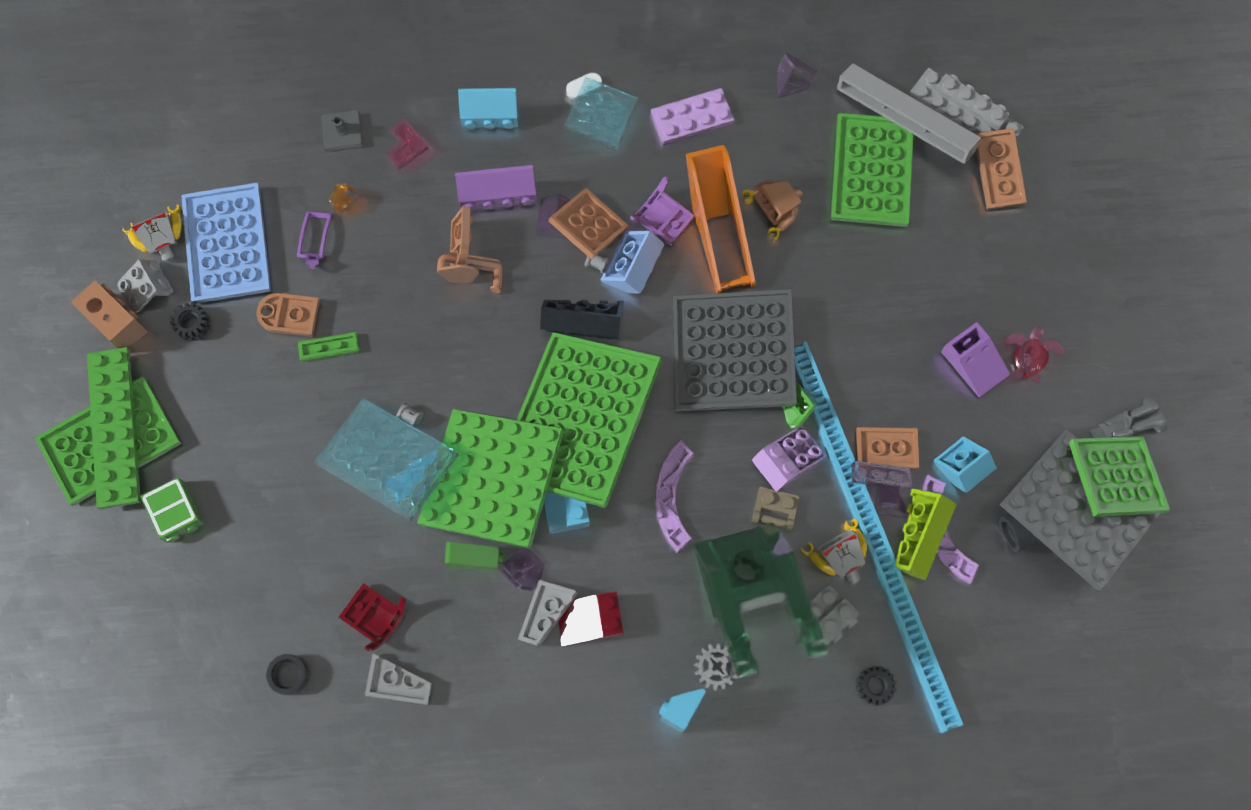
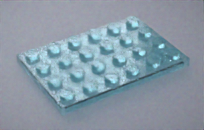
M362 398L314 462L319 467L409 521H412L459 454L457 451Z

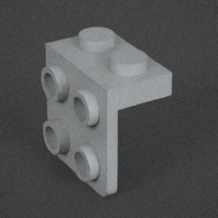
M138 259L117 283L119 290L134 313H139L155 295L170 296L174 292L169 280L165 277L160 265L155 260Z

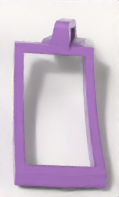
M306 212L300 233L297 257L306 258V265L310 266V270H315V265H319V259H323L332 213ZM310 217L327 219L323 231L320 254L302 252L304 236Z

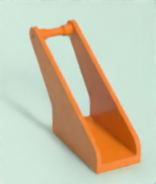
M720 145L687 153L686 161L693 215H695L694 220L700 231L716 294L740 285L750 284L751 287L756 286L731 162L725 146ZM729 214L735 228L747 275L741 276L739 279L720 282L707 219Z

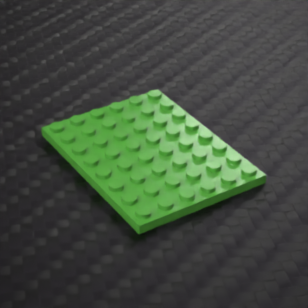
M552 332L517 418V421L557 427L564 430L547 492L607 508L661 366V357Z

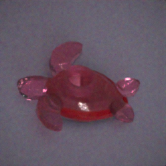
M1040 326L1032 330L1031 340H1027L1020 333L1012 334L1004 340L1005 346L1019 345L1015 353L1018 370L1013 373V379H1021L1024 376L1027 379L1031 378L1037 384L1041 381L1039 373L1048 362V351L1063 356L1064 348L1059 342L1052 339L1042 343L1044 335Z

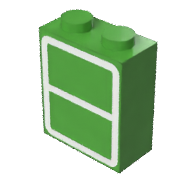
M179 477L140 496L159 539L164 542H174L180 538V535L186 532H194L199 528L198 526L204 524L185 482Z

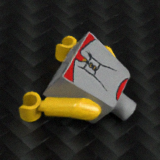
M176 204L177 208L175 210L168 206L169 213L165 211L136 225L130 223V230L127 231L125 228L122 230L128 235L133 246L150 254L160 252L163 260L167 261L175 257L170 247L178 243L177 239L181 234L182 223L180 216L182 211L178 204Z
M854 518L852 519L853 527L849 526L848 522L845 521L844 529L846 532L815 548L817 552H814L813 545L809 542L807 543L811 548L809 552L804 551L801 547L802 554L807 557L810 556V560L818 569L830 576L836 575L839 578L846 576L849 583H855L861 579L857 569L865 565L864 558L867 551V541L860 529L856 528L858 521Z

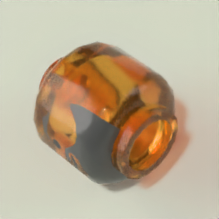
M344 183L335 185L329 196V202L333 204L332 208L340 213L343 210L351 211L357 200L356 190Z

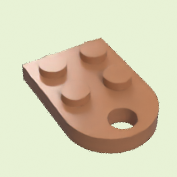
M282 293L270 294L259 303L257 319L270 332L313 337L320 299L317 297ZM272 308V313L269 316H264V309Z

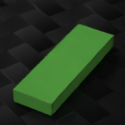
M357 332L298 342L301 362L360 352Z

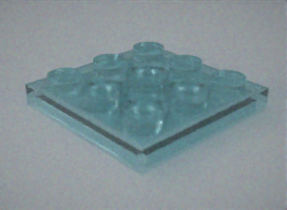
M585 76L565 122L564 129L617 149L638 98Z

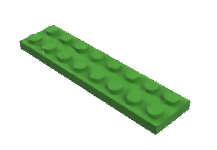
M127 347L87 353L97 508L106 509L141 503L130 351Z

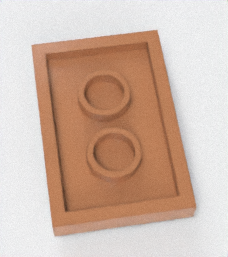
M857 427L856 454L858 468L918 469V428Z

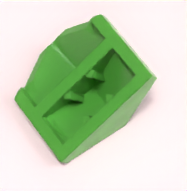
M798 383L796 384L797 406H781L784 409L786 421L792 429L799 428L817 405V400Z

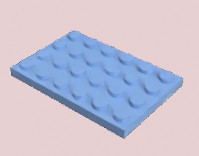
M252 183L181 195L191 302L197 304L270 292L271 284L259 184Z

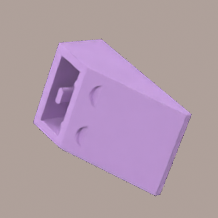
M801 425L799 428L794 429L764 447L752 459V462L773 489L778 492L827 456Z

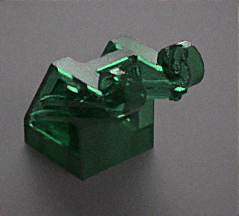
M773 522L723 537L693 543L692 550L714 628L720 626L738 679L757 675L759 672L757 662L751 653L750 637L745 631L742 620L774 611L786 610L797 640L795 645H798L805 660L808 661L826 656L827 649L818 618L812 613L795 553ZM738 563L747 564L757 574H755V579L746 580L737 575L734 568L739 565Z

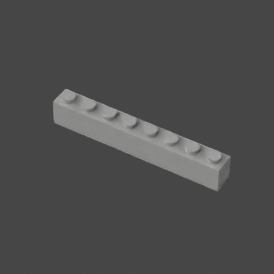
M852 63L840 76L837 87L839 91L961 163L965 164L977 150L981 137Z

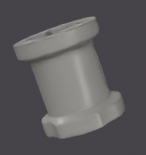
M597 255L591 260L587 256L585 266H591L604 273L609 257Z
M404 403L399 408L396 418L405 420L410 423L412 428H415L421 421L423 412H417L410 408L408 403Z

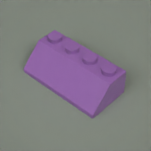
M533 165L455 173L461 208L463 205L471 207L470 211H474L480 208L493 209L499 206L512 207L518 204L531 205L537 203Z

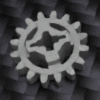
M710 644L708 646L709 651L701 649L703 656H696L699 663H694V667L699 668V670L694 674L695 676H701L699 683L706 682L705 688L713 685L714 691L717 690L718 686L724 690L726 683L730 686L733 684L731 678H738L734 672L740 670V667L735 666L739 659L732 658L735 652L728 653V646L720 649V644H717L716 649H713V646ZM720 653L724 656L722 658L714 657L712 654ZM704 659L708 663V670L706 672H703ZM712 662L722 665L720 667L721 672L712 670ZM728 662H730L731 671L729 675L726 671V664ZM715 676L719 677L722 681H712L710 678Z

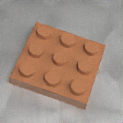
M587 188L565 204L549 219V222L591 260L626 231L629 226Z

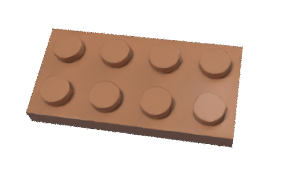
M1014 128L976 134L981 137L977 147V156L987 210L1026 204L1027 200Z

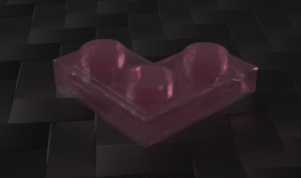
M406 119L390 129L392 135L400 144L386 153V156L398 171L429 149L428 145Z

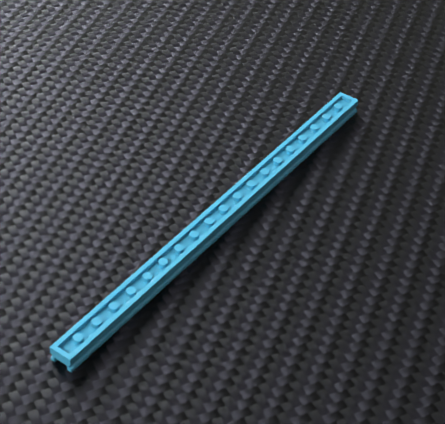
M807 341L794 347L796 377L799 384L817 400L816 408L811 414L853 518L858 521L857 528L860 529L867 541L868 555L940 733L962 726L963 722L902 573L895 567V556Z

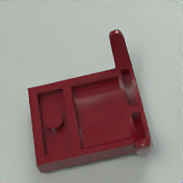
M363 583L338 618L370 639L372 642L366 645L364 649L366 651H373L389 639L401 622L406 610V600L401 596L398 606H396Z

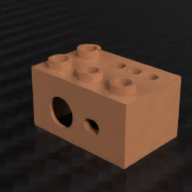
M94 280L71 301L117 348L127 347L130 349L148 332L136 321L138 316L131 309L126 311L123 308L125 303L104 283L100 285Z

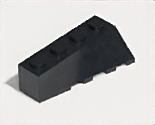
M544 300L541 307L540 329L547 332H565L569 335L584 334L587 337L600 336L606 339H618L624 301H617V304H608V300H600L598 304H590L588 300H580L575 304H571L570 300Z

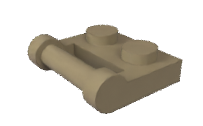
M759 487L752 522L767 523L786 528L787 531L792 532L799 496ZM763 509L788 515V520L760 514V511Z

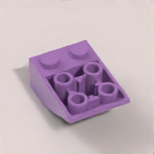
M977 322L948 342L941 351L978 397H981L1010 375L991 338Z

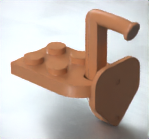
M463 205L451 221L450 252L440 256L438 259L437 273L449 282L468 284L478 276L479 269L493 271V286L490 289L494 293H501L502 263L497 259L468 254L469 244L472 240L470 226L473 221V215L470 214L471 207ZM446 262H449L451 266L446 267Z

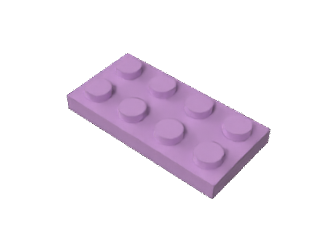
M722 88L663 105L650 111L662 145L734 123Z

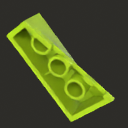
M911 489L912 503L908 504V522L903 526L905 536L899 545L895 567L912 577L926 580L957 504L942 494Z

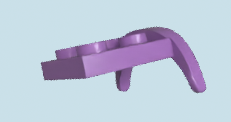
M665 176L644 205L634 215L630 216V220L634 223H640L671 246L692 222L695 215L664 193L669 183V179Z

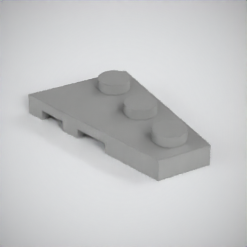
M539 580L518 640L539 647L578 595V592Z
M373 653L365 696L429 705L432 683Z

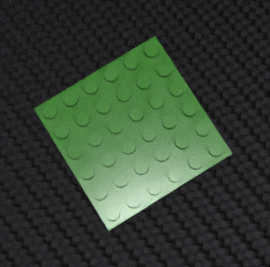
M453 409L439 452L440 458L435 465L417 524L531 549L564 430L557 427Z

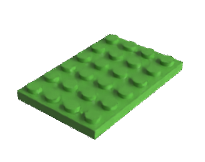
M838 113L831 220L908 227L913 148L912 133L885 117Z
M145 377L132 382L138 468L182 444ZM90 407L35 437L71 506L96 493Z

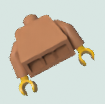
M765 180L753 187L752 191L744 190L742 198L750 196L745 199V204H751L754 196L773 225H778L776 228L772 227L768 230V235L771 232L777 234L772 239V241H776L779 238V232L781 230L784 231L794 222L799 212L798 206L801 204L800 199L803 197V193L800 188L793 189L787 181Z

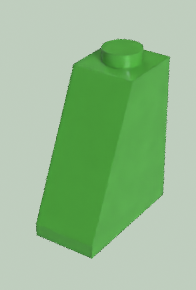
M446 542L445 564L450 570L500 571V565L504 564V553H501L499 547Z

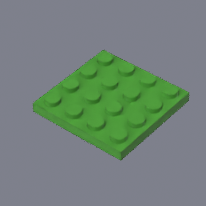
M1144 436L1072 439L1069 442L1093 517L1167 513L1170 510Z

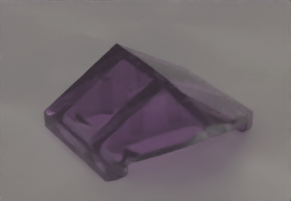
M523 547L497 569L516 589L532 591L537 586L538 581L541 580L545 564L531 549Z

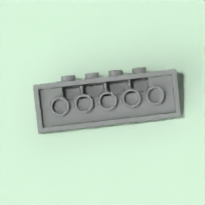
M928 68L908 94L910 97L974 134L1014 128L1015 137L1017 138L1024 128L1008 117L1010 113L1007 112V108L1004 105L992 103L988 95H979L975 92L973 86L969 84L963 85L959 82V78L952 74L950 76L945 74L943 77Z

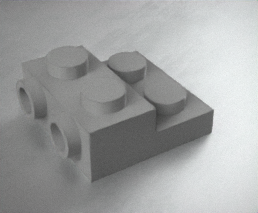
M828 585L798 614L829 644L831 641L836 643L844 635L841 632L846 627L851 629L859 621L856 617L860 613Z

